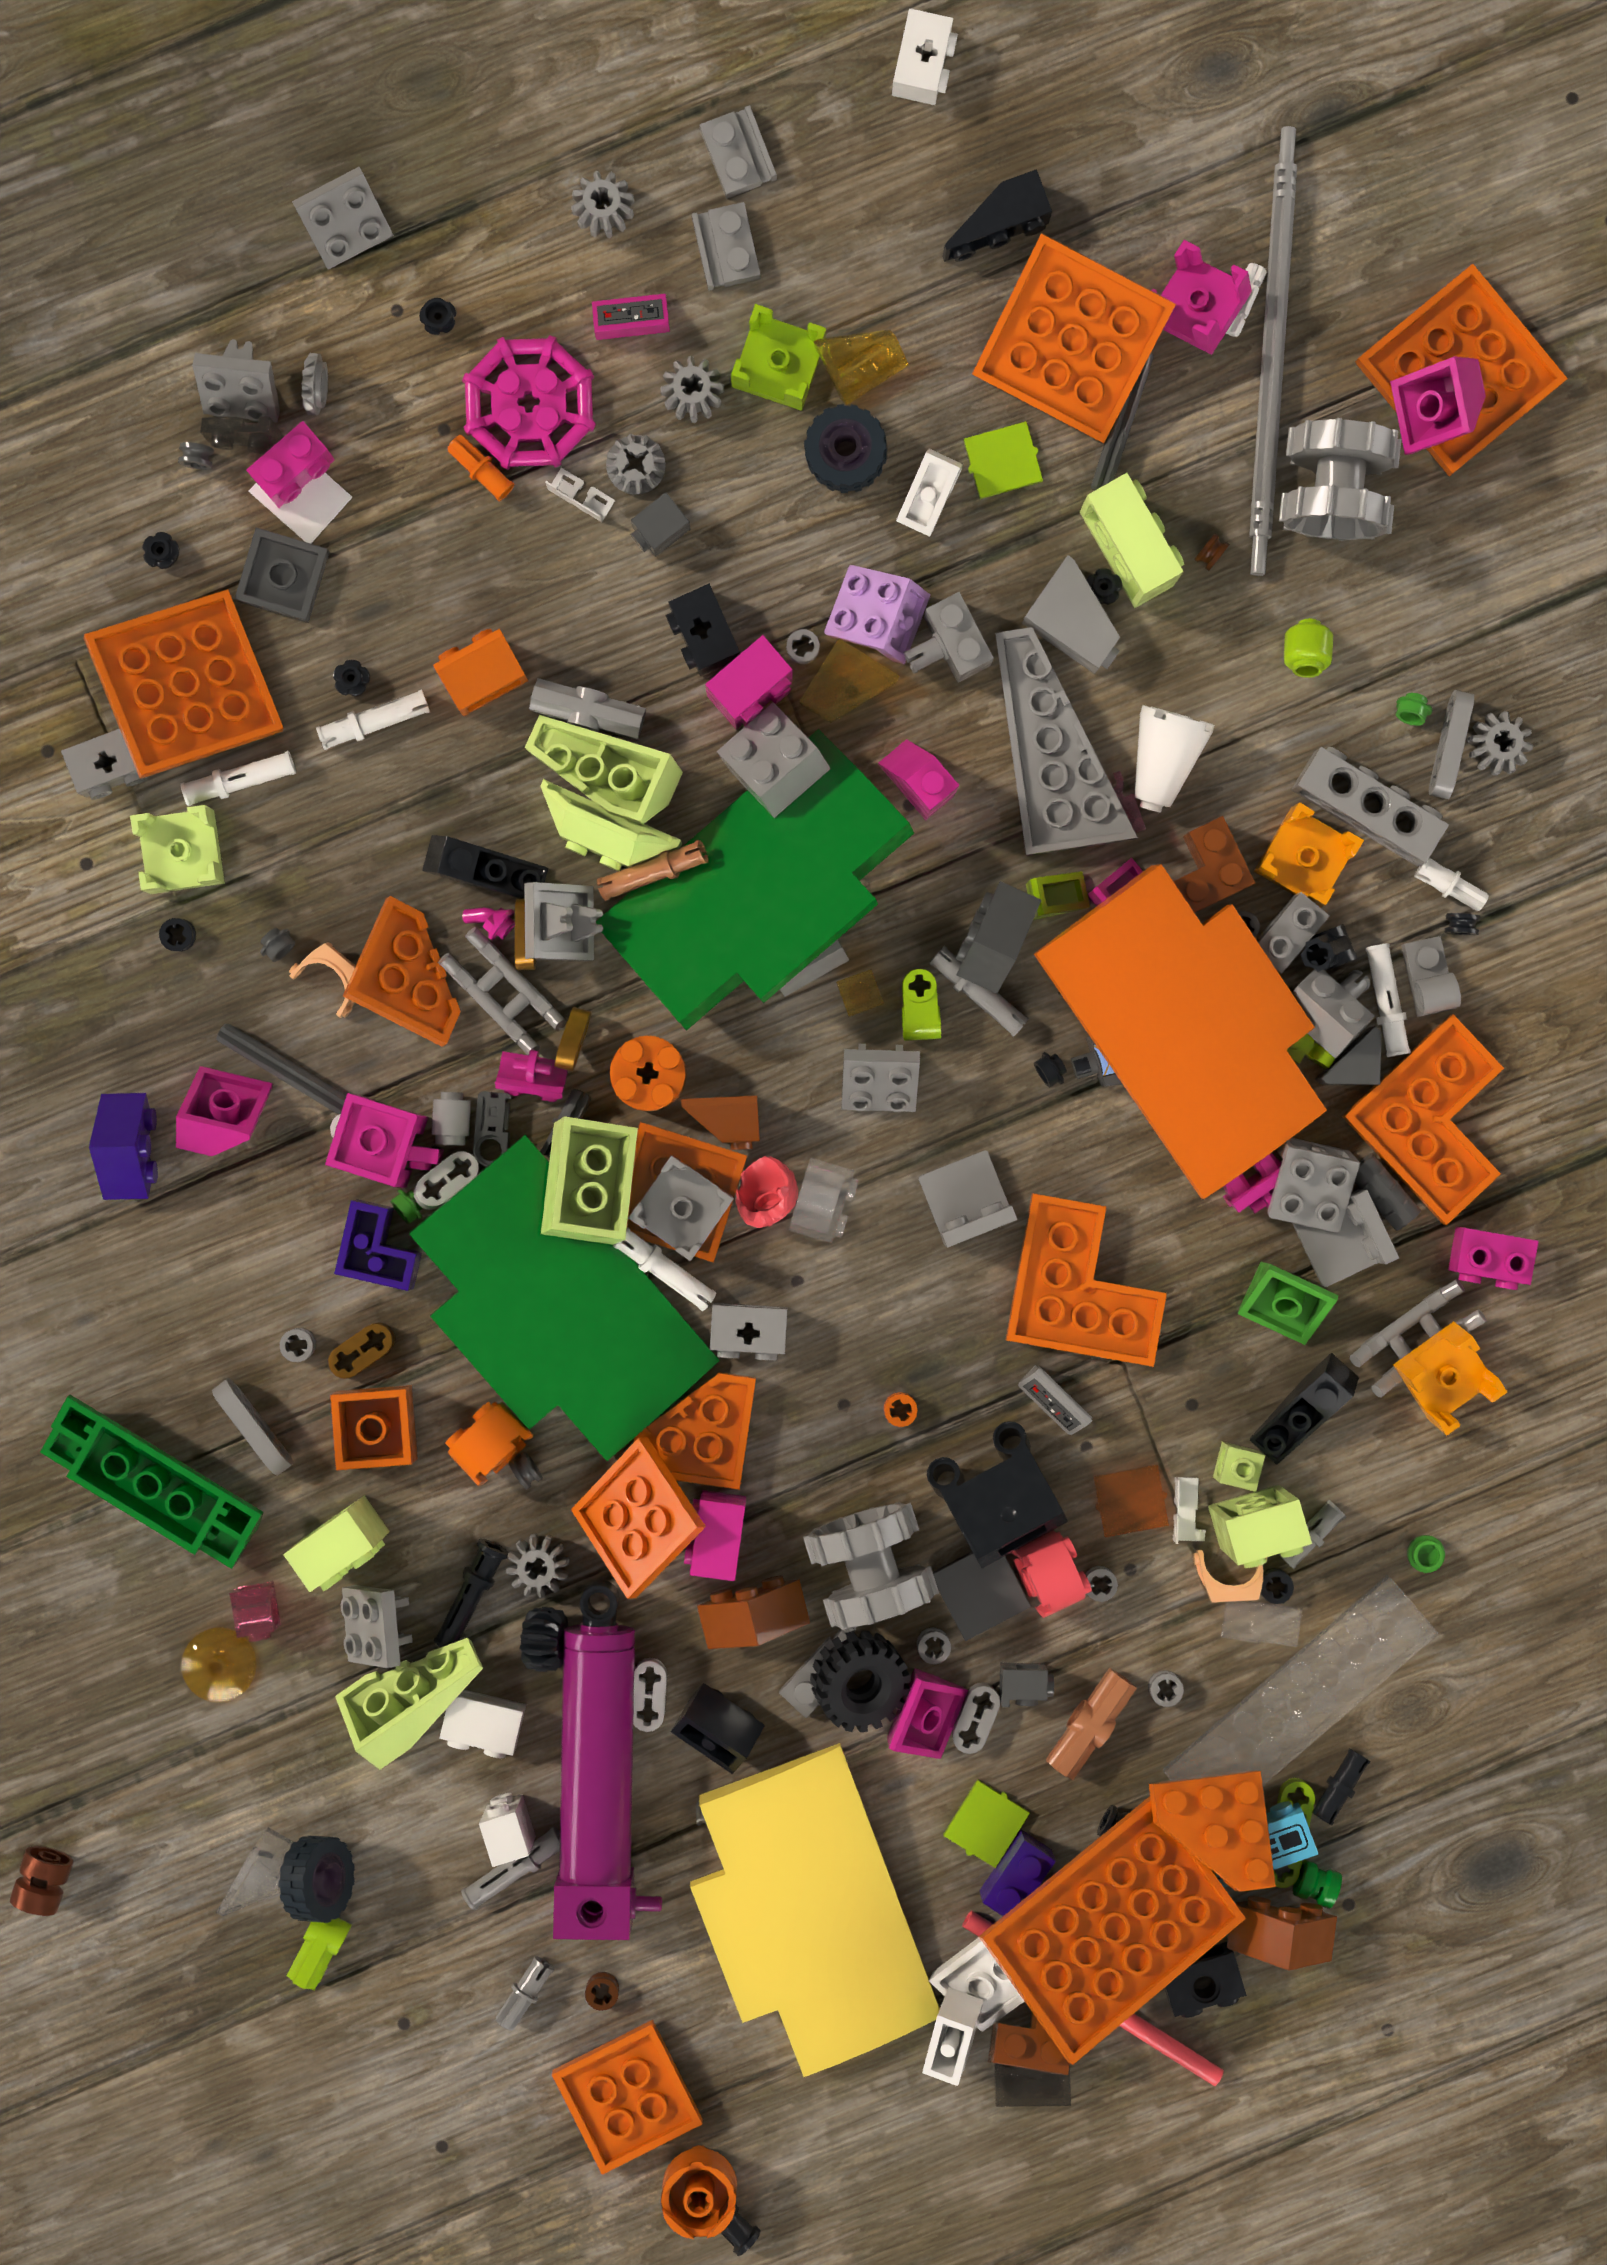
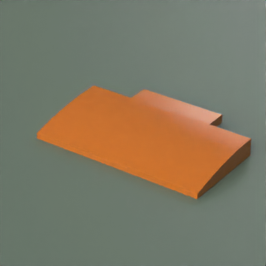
M1162 864L1148 867L1034 953V956L1201 1199L1207 1198L1241 1175L1327 1111L1287 1051L1290 1046L1315 1027L1233 904L1226 905L1204 923H1201Z

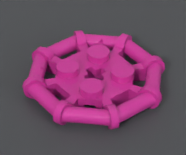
M551 335L548 338L505 340L504 337L497 339V344L469 374L465 373L462 382L465 384L466 425L463 428L466 435H471L501 463V467L507 470L510 467L553 465L554 468L561 466L560 462L589 431L593 432L596 423L593 421L592 380L594 379L592 370L585 369L557 342V338ZM541 354L539 364L516 365L513 355ZM504 359L508 369L498 376V380L494 384L486 381L485 378ZM552 359L565 369L571 377L563 382L557 378L556 374L548 369ZM577 390L578 414L567 412V393ZM480 392L491 395L492 414L481 417ZM532 394L534 399L540 400L539 405L533 406V412L530 413L526 412L524 406H519L520 400L525 399V395ZM564 423L572 426L554 446L550 439L554 435L553 432ZM497 425L508 434L510 440L506 447L488 431L490 428ZM542 442L545 449L518 451L520 443Z

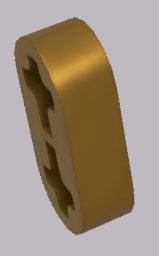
M516 899L515 967L516 970H535L536 959H525V899Z
M576 1007L572 1008L558 1047L555 1067L574 1071L588 1031L591 1011Z
M373 1323L360 1330L331 1352L328 1359L331 1372L342 1379L351 1378L359 1374L393 1348L395 1335L392 1329L384 1323ZM371 1330L376 1334L381 1332L385 1334L386 1338L382 1341L384 1345L382 1350L379 1346H374L368 1351L363 1347L372 1338L369 1333ZM357 1350L361 1356L352 1362L354 1368L352 1371L348 1367L339 1368L337 1363L341 1361L340 1352L349 1355Z

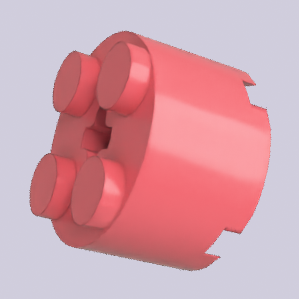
M1052 1530L1012 1552V1554L1018 1557L1013 1559L1021 1582L1029 1598L1038 1597L1041 1605L1035 1608L1043 1618L1085 1599V1594L1092 1591L1083 1571L1078 1572L1072 1560L1077 1557V1553L1068 1536L1063 1538L1060 1532L1056 1533Z

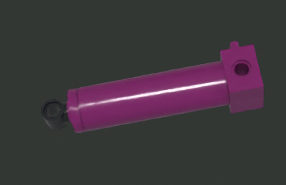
M605 1580L593 1581L586 1587L580 1600L583 1623L564 1628L560 1852L559 1872L554 1884L553 1939L630 1940L636 1911L660 1912L662 1910L661 1896H637V1890L634 1888L635 1867H631L635 1630L632 1627L616 1623L617 1608L620 1600L619 1592L615 1585ZM594 1593H604L610 1600V1606L604 1610H597L591 1605L590 1596ZM589 1901H597L599 1905L592 1904Z

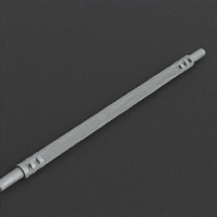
M1291 126L1281 128L1279 163L1275 165L1249 531V537L1253 539L1250 574L1255 576L1265 575L1268 539L1272 538L1297 165L1294 164L1296 128Z

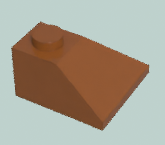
M758 1096L681 1099V1107L719 1141L730 1143V1150L753 1149L752 1142L760 1141Z

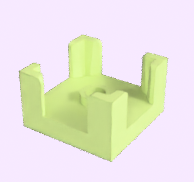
M206 805L187 807L188 812L161 816H154L150 813L130 815L133 835L140 837L145 870V872H139L140 888L142 891L156 894L225 884L213 809Z

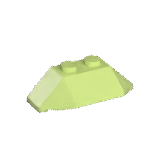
M545 779L541 783V789L558 833L563 840L567 841L565 848L579 855L586 856L587 852L590 851L601 856L599 863L613 870L620 871L622 866L629 868L658 857L664 851H673L682 846V841L646 824L609 814L594 801Z

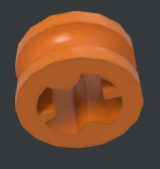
M893 1393L887 1398L883 1408L888 1422L897 1427L908 1426L917 1417L916 1402L907 1393ZM901 1400L903 1404L909 1403L911 1411H906L909 1416L902 1420L898 1415L892 1416L890 1408H895L892 1404L893 1402Z

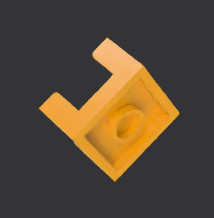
M1299 802L1289 810L1254 872L1293 895L1302 892L1321 908L1328 903L1335 891L1332 888L1347 861L1356 855L1364 840L1349 831L1341 834L1312 817L1315 813L1314 810Z
M1454 1321L1393 1364L1427 1419L1446 1436L1461 1425L1450 1413L1478 1393H1481L1490 1402H1495L1507 1393L1500 1379L1485 1367L1476 1351L1480 1350V1347L1473 1336Z

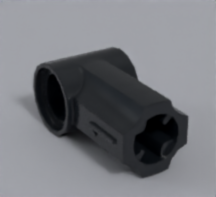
M1344 924L1314 935L1312 940L1305 942L1306 947L1301 953L1304 965L1314 968L1317 972L1321 970L1327 971L1357 959Z

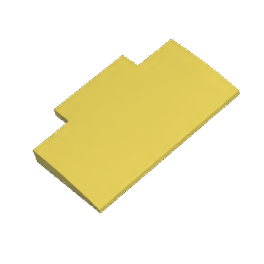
M840 1743L699 1795V1806L724 1869L690 1881V1888L742 2023L778 2010L803 2077H806L876 2049L937 2019L940 2010L939 2004L929 1982L927 1972Z

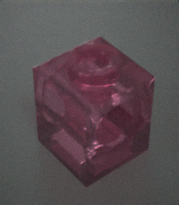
M274 1581L241 1586L230 1592L237 1638L248 1636L249 1641L252 1642L272 1637L271 1632H274L281 1625Z

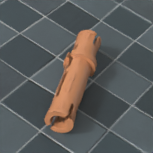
M701 840L673 851H664L658 857L598 878L597 885H603L598 890L602 898L608 901L613 897L663 878H677L679 872L708 863V856H703L707 851Z

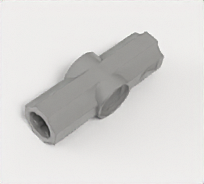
M537 678L529 707L530 711L566 720L567 723L595 732L602 730L634 740L639 739L646 714V708L611 699L609 695L598 690L577 686L575 689Z

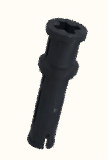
M481 1538L478 1540V1550L470 1566L465 1567L463 1570L464 1582L450 1607L437 1636L434 1638V1643L439 1647L460 1641L484 1591L493 1587L495 1583L493 1577L501 1561L507 1559L509 1552L502 1546L487 1539Z

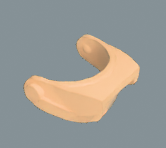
M327 942L312 951L300 965L295 963L289 970V973H291L289 976L294 980L308 964L321 963L335 970L341 977L344 989H346L356 965L332 947L333 945L330 942ZM345 998L336 1015L339 1018L347 1017L352 1011L355 1002Z
M1196 1550V1553L1193 1554L1194 1565L1206 1588L1211 1603L1259 1600L1263 1583V1565L1257 1566L1254 1576L1245 1584L1236 1586L1225 1585L1215 1580L1207 1571L1203 1550Z

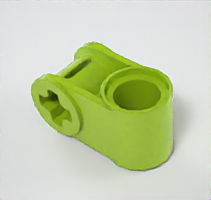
M924 969L912 970L905 975L902 981L903 1040L941 1039L940 1007L938 1005L935 977ZM915 975H921L922 980L925 982L929 981V989L923 990V996L917 997L915 990H909V983L915 981Z

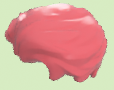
M771 1156L759 1158L741 1173V1185L739 1190H736L735 1202L742 1219L747 1225L756 1228L770 1227L783 1219L795 1207L799 1191L794 1173L780 1160Z

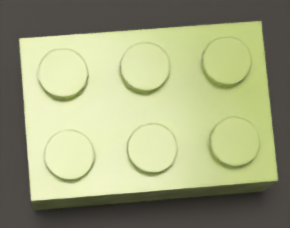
M1125 473L1088 494L1080 514L1113 572L1120 577L1122 588L1135 609L1172 588L1184 572L1181 568L1184 565V561L1178 549L1174 545L1169 547L1163 536L1165 527L1160 517L1155 512L1151 514L1144 503L1147 497L1139 481L1136 479L1132 481L1128 473Z
M565 1116L554 1123L541 1234L611 1245L625 1240L638 1128Z
M1280 1485L1208 1505L1220 1549L1237 1565L1244 1564V1568L1263 1565L1267 1562L1266 1557L1281 1554L1283 1558L1298 1555L1304 1551V1546L1312 1544L1300 1500Z
M364 1495L302 1538L283 1555L309 1592L318 1586L324 1592L340 1581L353 1567L357 1569L373 1558L385 1546L382 1539L390 1531Z

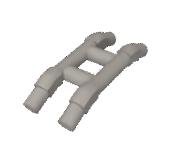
M473 927L467 932L465 938L493 967L477 981L450 953L442 956L438 964L451 975L529 1056L531 1050L539 1051L540 1046L514 1020L529 1003L556 1031L563 1029L567 1024V1020L519 970H516V967L477 927ZM503 977L519 992L504 1008L488 993Z
M1456 1279L1428 1295L1418 1305L1366 1340L1358 1350L1350 1355V1361L1356 1367H1361L1372 1356H1375L1388 1346V1344L1399 1359L1406 1356L1412 1350L1401 1334L1418 1322L1430 1338L1441 1331L1442 1328L1431 1313H1434L1449 1303L1450 1300L1465 1292L1461 1282ZM1478 1309L1455 1323L1468 1333H1471L1472 1330L1484 1324L1487 1320ZM1393 1366L1382 1375V1378L1371 1389L1377 1397L1382 1398L1403 1380Z

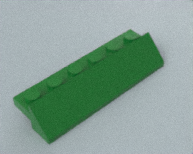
M67 1396L51 1425L53 1429L40 1453L70 1470L66 1476L67 1478L194 1555L201 1550L232 1569L237 1564L253 1534L258 1530L264 1512L74 1396Z

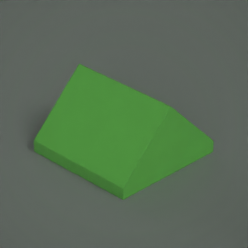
M1261 1261L1241 1303L1238 1314L1305 1345L1335 1305L1339 1295L1272 1264Z

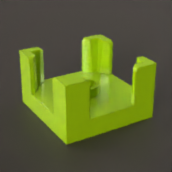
M755 304L749 320V333L741 357L736 359L731 373L732 387L802 411L826 342V328L808 323V329L805 330L773 319V310Z

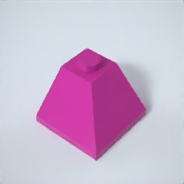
M1454 356L1390 381L1405 455L1419 452L1474 431L1486 397L1478 359Z
M200 1066L176 1116V1148L215 1156L250 1140L272 1090V1083Z

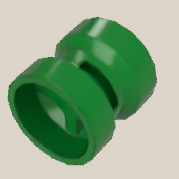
M1303 1860L1298 1880L1293 1884V1895L1304 1900L1307 1898L1315 1899L1318 1905L1330 1909L1335 1904L1340 1893L1342 1874L1332 1869L1321 1870L1316 1863Z

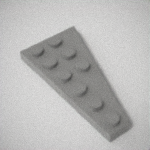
M1033 627L995 633L1026 855L1032 856L1138 839Z

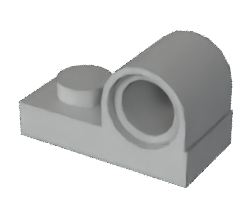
M1441 936L1402 944L1401 947L1417 1017L1460 1007L1461 993L1459 984L1454 973H1449Z

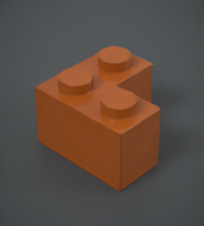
M1224 816L1206 823L1183 836L1198 870L1173 882L1194 913L1256 884Z
M780 1575L762 1580V1587L758 1589L757 1586L740 1589L735 1594L732 1593V1589H723L711 1593V1600L697 1605L707 1648L760 1646L810 1624L800 1579L784 1581L783 1576Z
M1249 1896L1248 1901L1235 1903L1246 1919L1228 1934V1949L1288 1971L1332 1961L1337 1916L1323 1912L1322 1906L1304 1902L1298 1908H1277L1270 1905L1271 1901L1269 1899L1259 1896Z
M1033 2012L1031 2014L1030 2028L1001 2023L993 2024L988 2057L989 2063L1068 2075L1070 2063L1067 2062Z

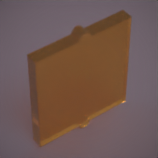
M1158 1465L1093 1476L1098 1500L1095 1508L1097 1511H1100L1105 1538L1169 1526L1164 1501L1167 1498V1493L1162 1491Z

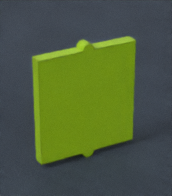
M1026 421L964 438L963 441L970 463L968 472L973 474L980 499L1043 481L1036 457L1038 448L1033 446Z
M977 1779L943 1836L964 1848L968 1856L973 1854L996 1868L1030 1812L1010 1800L1006 1792L999 1793Z

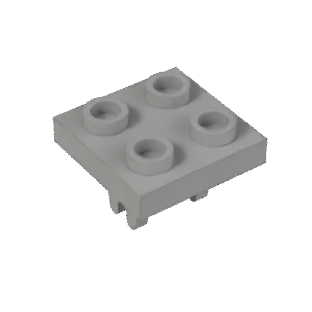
M360 167L292 201L328 270L394 236Z
M234 339L230 340L223 356L195 353L192 366L203 414L216 417L250 419L256 422H278L280 407L271 362L253 360V346L250 341L245 342L242 349H238L237 341Z
M538 882L524 883L525 959L593 961L594 935L603 930L602 925L596 924V919L602 917L603 911L594 908L593 886Z
M858 1043V1050L844 1049L841 1110L916 1112L920 1051H903V1045H896L895 1051L866 1050V1044Z
M360 1585L342 1587L341 1612L345 1619L346 1637L344 1639V1648L348 1655V1662L382 1668L401 1666L399 1646L412 1643L413 1640L412 1634L404 1635V1633H398L396 1608L409 1605V1597L401 1598V1596H395L394 1590Z

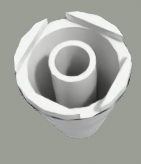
M1142 705L1135 782V798L1141 800L1140 807L1161 812L1163 806H1172L1213 733L1215 725L1201 720L1200 722L1195 721L1188 716Z

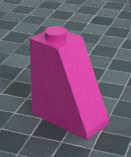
M907 739L878 763L925 820L950 801L959 788V784L934 755Z

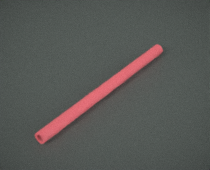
M971 1910L966 1916L962 1927L979 1937L993 1923ZM1135 2013L1120 2025L1124 2030L1211 2085L1216 2086L1220 2082L1224 2072L1223 2069Z

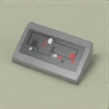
M1035 1365L1020 1380L1019 1387L1067 1434L1072 1435L1093 1421L1092 1417L1040 1366Z

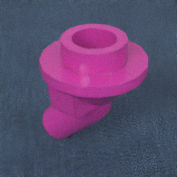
M492 908L464 909L462 915L463 921L466 924L484 923L482 927L488 931V938L491 940L498 936L504 939L515 926V921L512 919L515 912L512 909L505 910L500 908L495 911Z

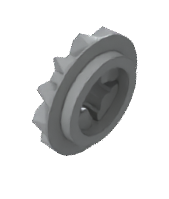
M310 353L304 361V370H302L301 396L303 397V407L307 414L318 416L321 408L325 407L327 400L328 369L326 362L322 360L321 354Z
M630 433L627 437L616 440L610 451L607 452V474L615 487L625 493L633 495L647 493L653 490L664 476L666 468L664 454L659 444L651 440L647 435L641 436ZM627 452L635 458L645 456V459L642 461L645 476L635 468L626 471V468L629 466Z

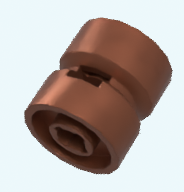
M28 1847L25 1850L19 1871L23 1876L15 1881L10 1896V1903L15 1908L29 1914L40 1916L56 1914L63 1896V1889L60 1885L67 1883L73 1859L69 1855L52 1848Z

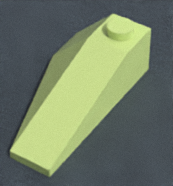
M539 715L525 746L528 752L609 814L641 824L646 823L669 805L683 773L671 754Z
M469 1638L428 1652L425 1658L412 1663L407 1660L400 1662L401 1666H397L396 1669L380 1674L375 1671L366 1674L335 1696L355 1751L381 1770L412 1748L483 1669L473 1643Z

